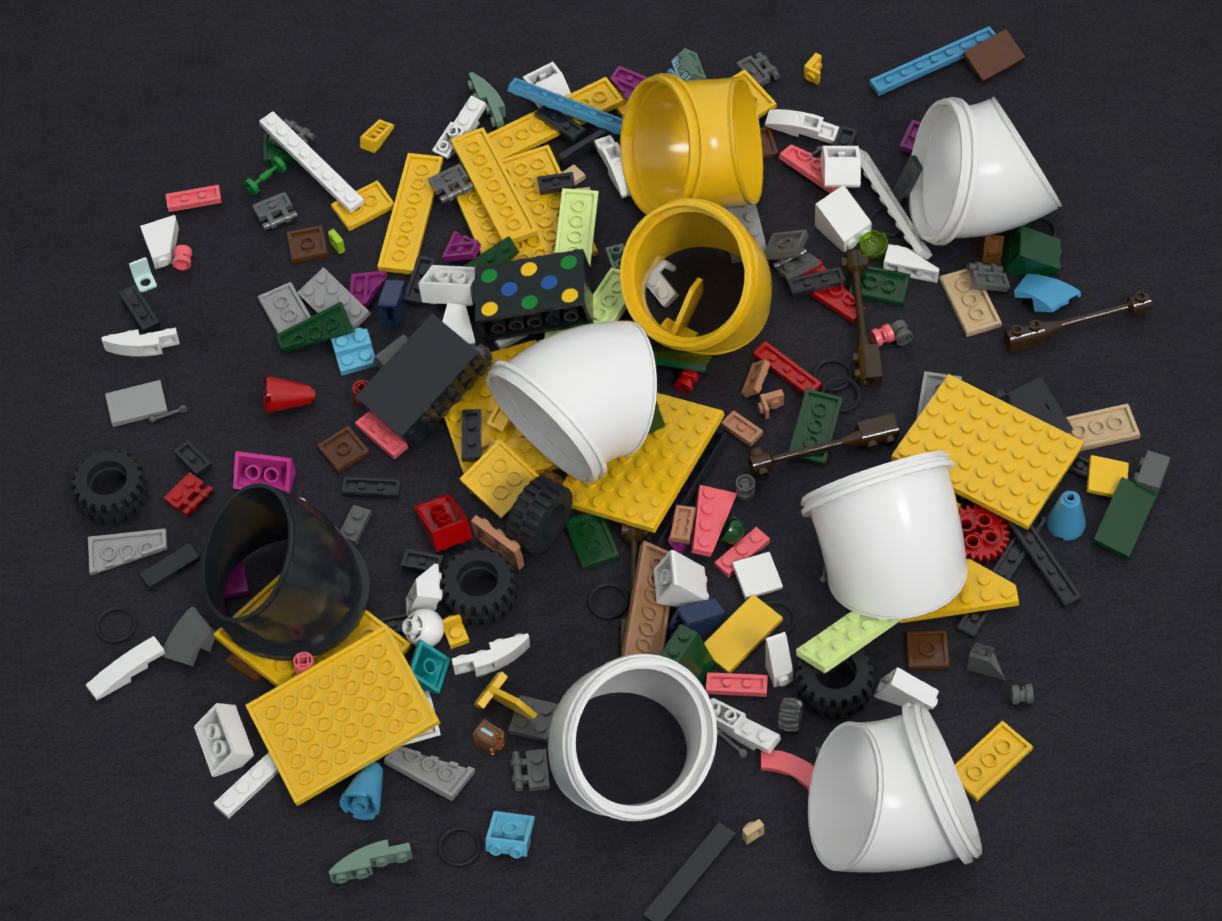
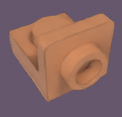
M782 389L760 395V403H757L759 413L764 415L765 420L769 419V409H777L784 405Z

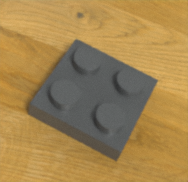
M807 230L772 233L764 251L766 259L778 260L780 258L799 257L809 236Z
M520 695L519 699L535 711L537 716L534 719H528L514 712L509 727V734L548 743L551 720L558 704Z

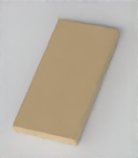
M963 269L942 275L939 280L966 337L1001 327L1002 322L986 290L974 289L970 277L972 271Z
M1129 404L1066 417L1073 427V431L1068 434L1084 441L1081 451L1140 438V432Z

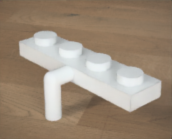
M662 260L652 271L646 286L662 306L667 308L679 294L661 273L664 268L674 272L676 266L667 260Z

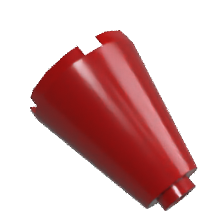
M265 376V413L309 405L311 400H315V389H311V385L273 376Z

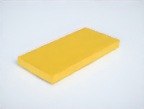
M753 594L704 644L716 665L726 673H731L783 621V617Z
M1001 721L955 764L965 792L977 802L1031 752L1033 746L1004 721Z

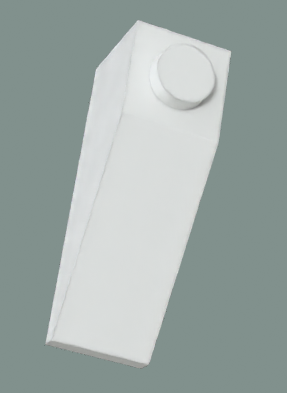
M888 245L883 269L911 274L910 278L938 283L939 268L906 247Z
M785 632L766 638L765 668L774 687L786 686L793 681V668Z

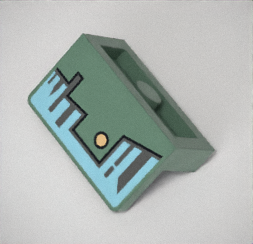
M684 48L671 61L675 73L682 80L706 79L697 53Z

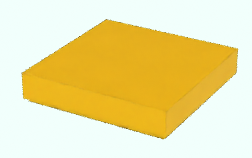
M1091 455L1089 458L1086 492L1112 497L1122 477L1128 478L1129 463Z

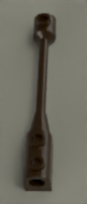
M850 250L845 253V258H841V267L846 269V273L853 277L859 327L856 353H852L853 364H857L858 369H854V378L859 380L860 385L865 387L882 386L879 344H871L868 332L866 331L860 274L865 269H868L867 254L863 255L859 250Z
M1138 291L1135 295L1127 297L1125 304L1062 321L1032 320L1026 325H1014L1011 329L1004 331L1003 340L1009 353H1016L1045 345L1047 336L1065 327L1124 311H1129L1135 317H1142L1145 311L1152 309V302L1147 292Z
M891 413L859 421L855 426L854 432L837 440L771 456L767 451L764 452L762 447L749 451L748 465L753 475L758 474V477L762 478L770 474L769 470H772L773 464L841 446H867L868 450H873L879 446L878 443L885 441L886 445H892L897 442L896 438H899V428L894 414Z
M621 523L620 537L624 538L627 543H630L631 601L638 561V544L644 541V537L648 536L649 531ZM622 618L618 628V658L622 654L627 619Z

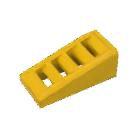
M379 119L360 137V147L375 153L394 129V125Z

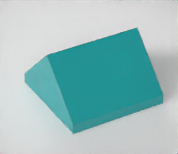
M418 640L410 668L423 691L435 694L440 692L450 658L423 640Z

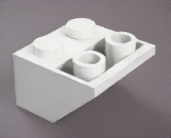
M554 62L523 76V81L562 96L571 94L562 72ZM535 103L538 108L543 106L542 104Z
M823 146L820 166L824 187H841L843 185L845 187H860L861 157L859 146Z
M438 564L432 565L415 580L406 597V616H409L418 609L436 610L437 603L442 599V589H440L439 585L442 575L439 572Z

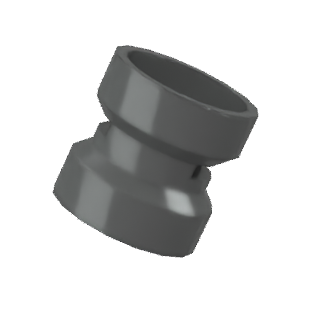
M897 320L890 325L897 345H906L914 338L911 330L907 329L908 325L905 320Z
M743 474L736 480V493L740 500L748 501L755 495V480L750 475Z
M1026 683L1023 686H1018L1017 684L1010 685L1012 705H1019L1020 702L1033 704L1034 696L1031 683Z

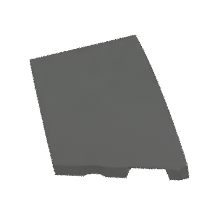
M191 607L174 626L164 644L165 654L162 657L194 666L200 649L208 652L211 651L215 640V630L209 626L208 621L200 615L197 608Z

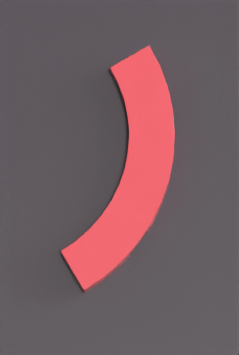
M761 750V770L792 776L809 791L814 769L812 764L783 751L772 750L768 754Z

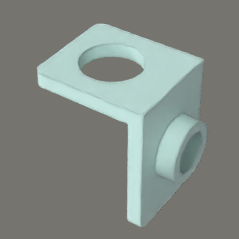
M146 257L129 264L133 279L140 293L157 287ZM144 279H149L151 281V283L148 286H142L140 284L141 281Z

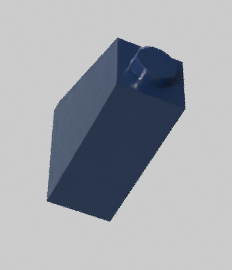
M385 281L378 302L382 327L400 328L404 307L403 297L406 291L404 281Z
M715 598L677 608L666 629L665 636L670 640L680 624L702 635L719 625L725 611Z

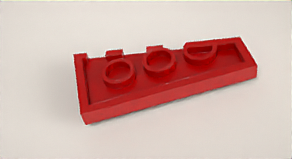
M818 259L819 266L805 272L802 276L828 269ZM844 285L809 294L854 324L858 320L855 296L848 292Z

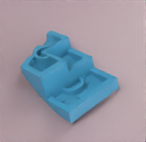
M1026 274L1014 290L1015 298H1032L1035 312H1054L1059 307L1068 304L1069 299L1072 297L1079 298L1081 291L1055 278L1037 274Z

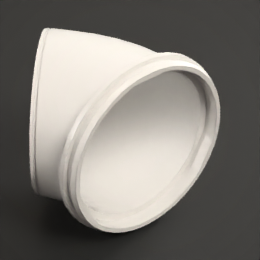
M994 96L991 100L988 99L972 105H968L961 98L949 97L938 100L928 109L919 126L912 150V155L917 156L923 170L909 195L911 219L917 234L922 239L941 246L948 244L954 238L979 237L1000 233L1028 224L1057 210L1058 207H1062L1044 173Z
M632 321L599 322L558 332L538 341L516 355L509 362L501 360L495 362L486 378L487 385L494 399L526 439L553 464L571 477L584 483H592L602 478L607 473L606 463L634 454L645 441L654 415L657 393L654 354L646 333L637 323Z
M946 451L928 452L885 463L829 483L802 497L801 506H804V508L801 510L803 517H811L824 558L830 591L835 599L847 609L860 615L878 619L912 618L941 608L954 599L963 588L967 578L966 553L958 505L949 471L955 468V463L953 460H949L950 455Z
M632 654L616 658L577 680L559 702L551 720L548 739L549 764L554 780L571 801L592 813L626 821H642L665 815L681 806L696 792L711 767L717 743V723L714 708L700 681L678 662L654 654ZM608 693H634L660 703L672 713L683 730L687 746V756L680 776L666 792L644 803L625 805L607 800L590 786L580 769L576 754L577 726L589 699Z
M915 702L913 706L910 703H906L902 706L903 714L884 720L844 722L837 726L823 743L816 759L810 782L808 823L816 855L828 869L840 872L871 873L902 871L939 864L956 858H960L964 864L972 863L973 857L978 858L982 854L978 828L963 784L945 741L933 717L923 703Z

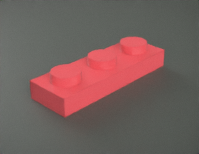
M219 185L166 194L168 212L222 203Z
M370 411L355 422L359 430L393 459H396L408 449V444Z
M755 527L715 561V567L726 577H731L735 573L732 563L755 556L770 543V538Z
M707 672L706 692L707 694L767 697L768 675Z

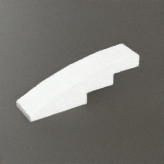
M154 636L149 638L102 670L86 684L87 689L97 701L131 682L132 676L147 669L149 662L164 655L163 647Z

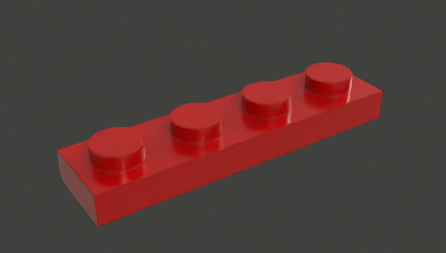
M766 341L753 352L755 359L758 361L766 359L770 363L769 369L803 395L806 388L815 391L821 388L822 383Z

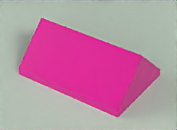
M241 451L235 452L233 489L240 490L251 484L263 483L289 493L291 492L296 474L292 458Z

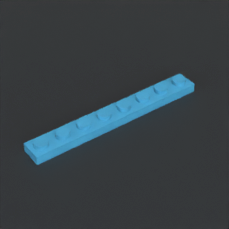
M990 26L872 78L869 80V85L880 96L964 58L963 52L996 35V33Z
M514 78L508 86V92L516 96L524 97L531 102L545 105L547 108L555 109L565 115L576 117L580 121L589 122L596 127L621 135L622 118L518 78Z

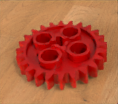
M974 504L973 509L969 505H966L965 510L960 507L961 525L968 528H962L966 558L968 557L973 561L975 559L980 564L983 559L988 563L990 558L995 561L997 556L1001 557L1009 542L1007 537L1010 531H1006L1008 525L1002 524L1004 519H998L997 514H992L990 510L986 511L984 507L978 509L976 504Z

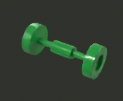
M274 156L271 159L273 167L270 170L264 171L255 182L250 178L243 182L250 194L255 196L259 193L260 190L257 184L269 178L274 170L279 173L287 170L281 158Z

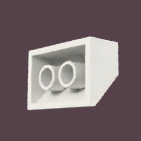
M432 265L418 283L422 303H453L471 306L475 303V267Z
M216 703L194 726L212 777L243 767L254 756L235 705Z

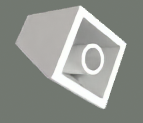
M844 185L815 204V227L843 253L853 249L857 243L870 236L872 222Z
M670 550L653 569L657 604L680 608L709 599L705 568L682 554Z

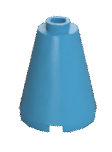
M1074 491L1064 492L1047 516L1046 525L1048 531L1057 538L1058 536L1066 541L1074 540L1081 536L1085 529L1086 520L1081 499Z
M377 762L362 768L340 798V806L346 813L350 811L356 819L372 820L380 812L383 768Z

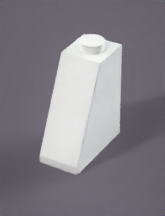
M175 215L140 226L155 269L172 264L179 231Z
M447 303L442 322L472 346L473 343L475 344V339L466 305Z
M897 667L880 679L874 697L899 706H903L906 703H910L913 706L915 702H921L930 710L934 709L938 702L936 697L939 691Z

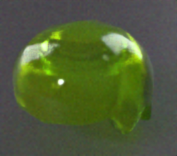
M872 230L861 237L860 249L864 255L867 254L870 258H877L882 256L887 250L888 239L884 232L880 233Z

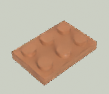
M475 515L471 523L476 539L492 551L501 553L502 557H506L511 565L520 570L524 566L523 555L520 550L521 546L515 540H509L500 529H494L485 518L481 519Z

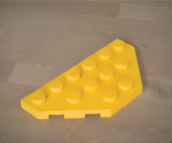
M966 559L968 567L966 582L954 599L933 612L902 619L900 623L1019 606L1016 585L973 560Z

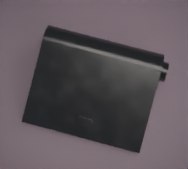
M1041 376L1009 393L1005 389H1000L992 394V396L1066 433L1073 431V427Z

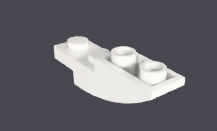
M470 96L454 123H449L432 151L446 159L455 154L456 152L450 139L471 132L473 128L476 129L479 125L478 119L487 107V104Z
M780 109L769 110L764 125L796 137L802 134L832 145L839 126L824 122V117L800 111Z
M611 135L594 140V145L608 168V175L622 198L630 196L623 175L618 142H614Z
M176 328L153 333L149 332L140 335L138 330H129L101 337L105 351L125 356L163 354L162 348L180 344Z
M528 633L517 634L506 639H496L493 642H489L490 650H479L473 654H463L452 658L455 675L475 670L476 677L508 665L530 647Z
M715 698L711 699L717 728H721L724 733L752 750L758 748L770 754L781 740L779 734L747 719L745 713Z

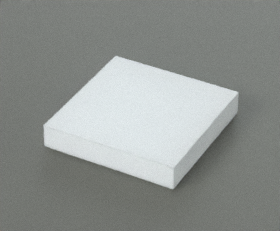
M770 552L732 563L745 600L749 599L753 594L757 597L783 588Z

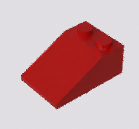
M450 494L414 506V511L436 552L446 550L456 544L465 543L473 538L468 518Z

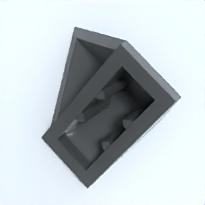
M975 642L969 654L967 670L1006 681L995 655V648Z

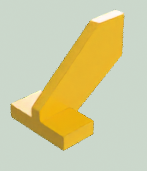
M697 278L690 287L676 321L666 318L661 324L663 328L678 336L698 337V332L687 328V325L703 294V279Z
M503 672L495 675L473 704L478 709H484L491 698L528 719H534L537 716V713L520 699L499 689L508 678Z

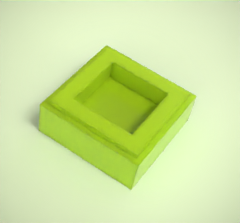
M334 229L328 231L330 244L339 254L345 252L343 239Z

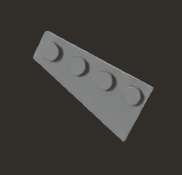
M166 529L88 537L90 575L167 550Z
M402 746L390 752L384 758V764L450 801L454 800L475 773V768L469 766L464 768L459 766V763L452 761L450 763L439 760V757L432 755L431 757L424 756L419 751Z

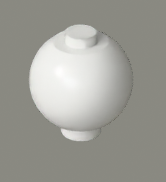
M424 608L412 612L404 620L402 630L412 645L417 646L418 640H423L433 647L441 640L444 634V623L438 613Z

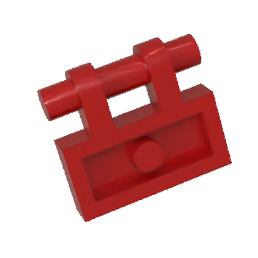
M189 472L164 497V501L178 512L185 507L182 513L188 516L191 512L194 513L198 509L197 506L203 500L206 501L210 497L209 494L213 491V488L208 485L205 489H202L205 486L204 482Z

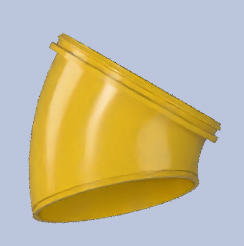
M659 73L644 79L635 87L629 97L622 119L620 154L627 188L641 211L648 214L660 205L684 198L703 199L724 208L758 203L763 186L762 139L754 98L748 83L743 77L682 80L671 73Z
M684 198L660 205L637 224L629 236L622 254L620 285L625 305L634 322L644 330L646 335L666 347L701 355L729 353L751 342L760 333L767 321L772 298V279L764 251L731 212L716 203L697 198ZM692 247L718 248L740 257L745 270L742 296L732 316L717 330L699 337H682L667 331L652 316L646 301V285L652 271L663 259L677 251Z

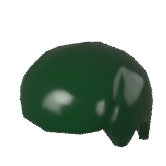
M733 516L726 523L723 533L720 534L722 539L718 541L726 545L737 544L744 536L745 526L742 519Z

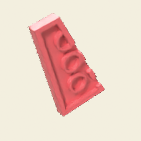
M793 145L788 146L780 153V160L831 194L840 188L824 187L820 158L813 157L812 153Z
M703 485L699 486L691 553L711 556L737 493Z

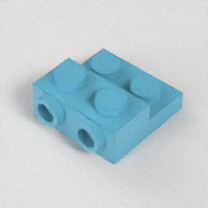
M356 328L354 333L331 339L341 376L376 366L373 362L375 355L367 329Z
M494 811L486 836V851L495 856L502 853L509 854L513 858L527 857L535 816Z

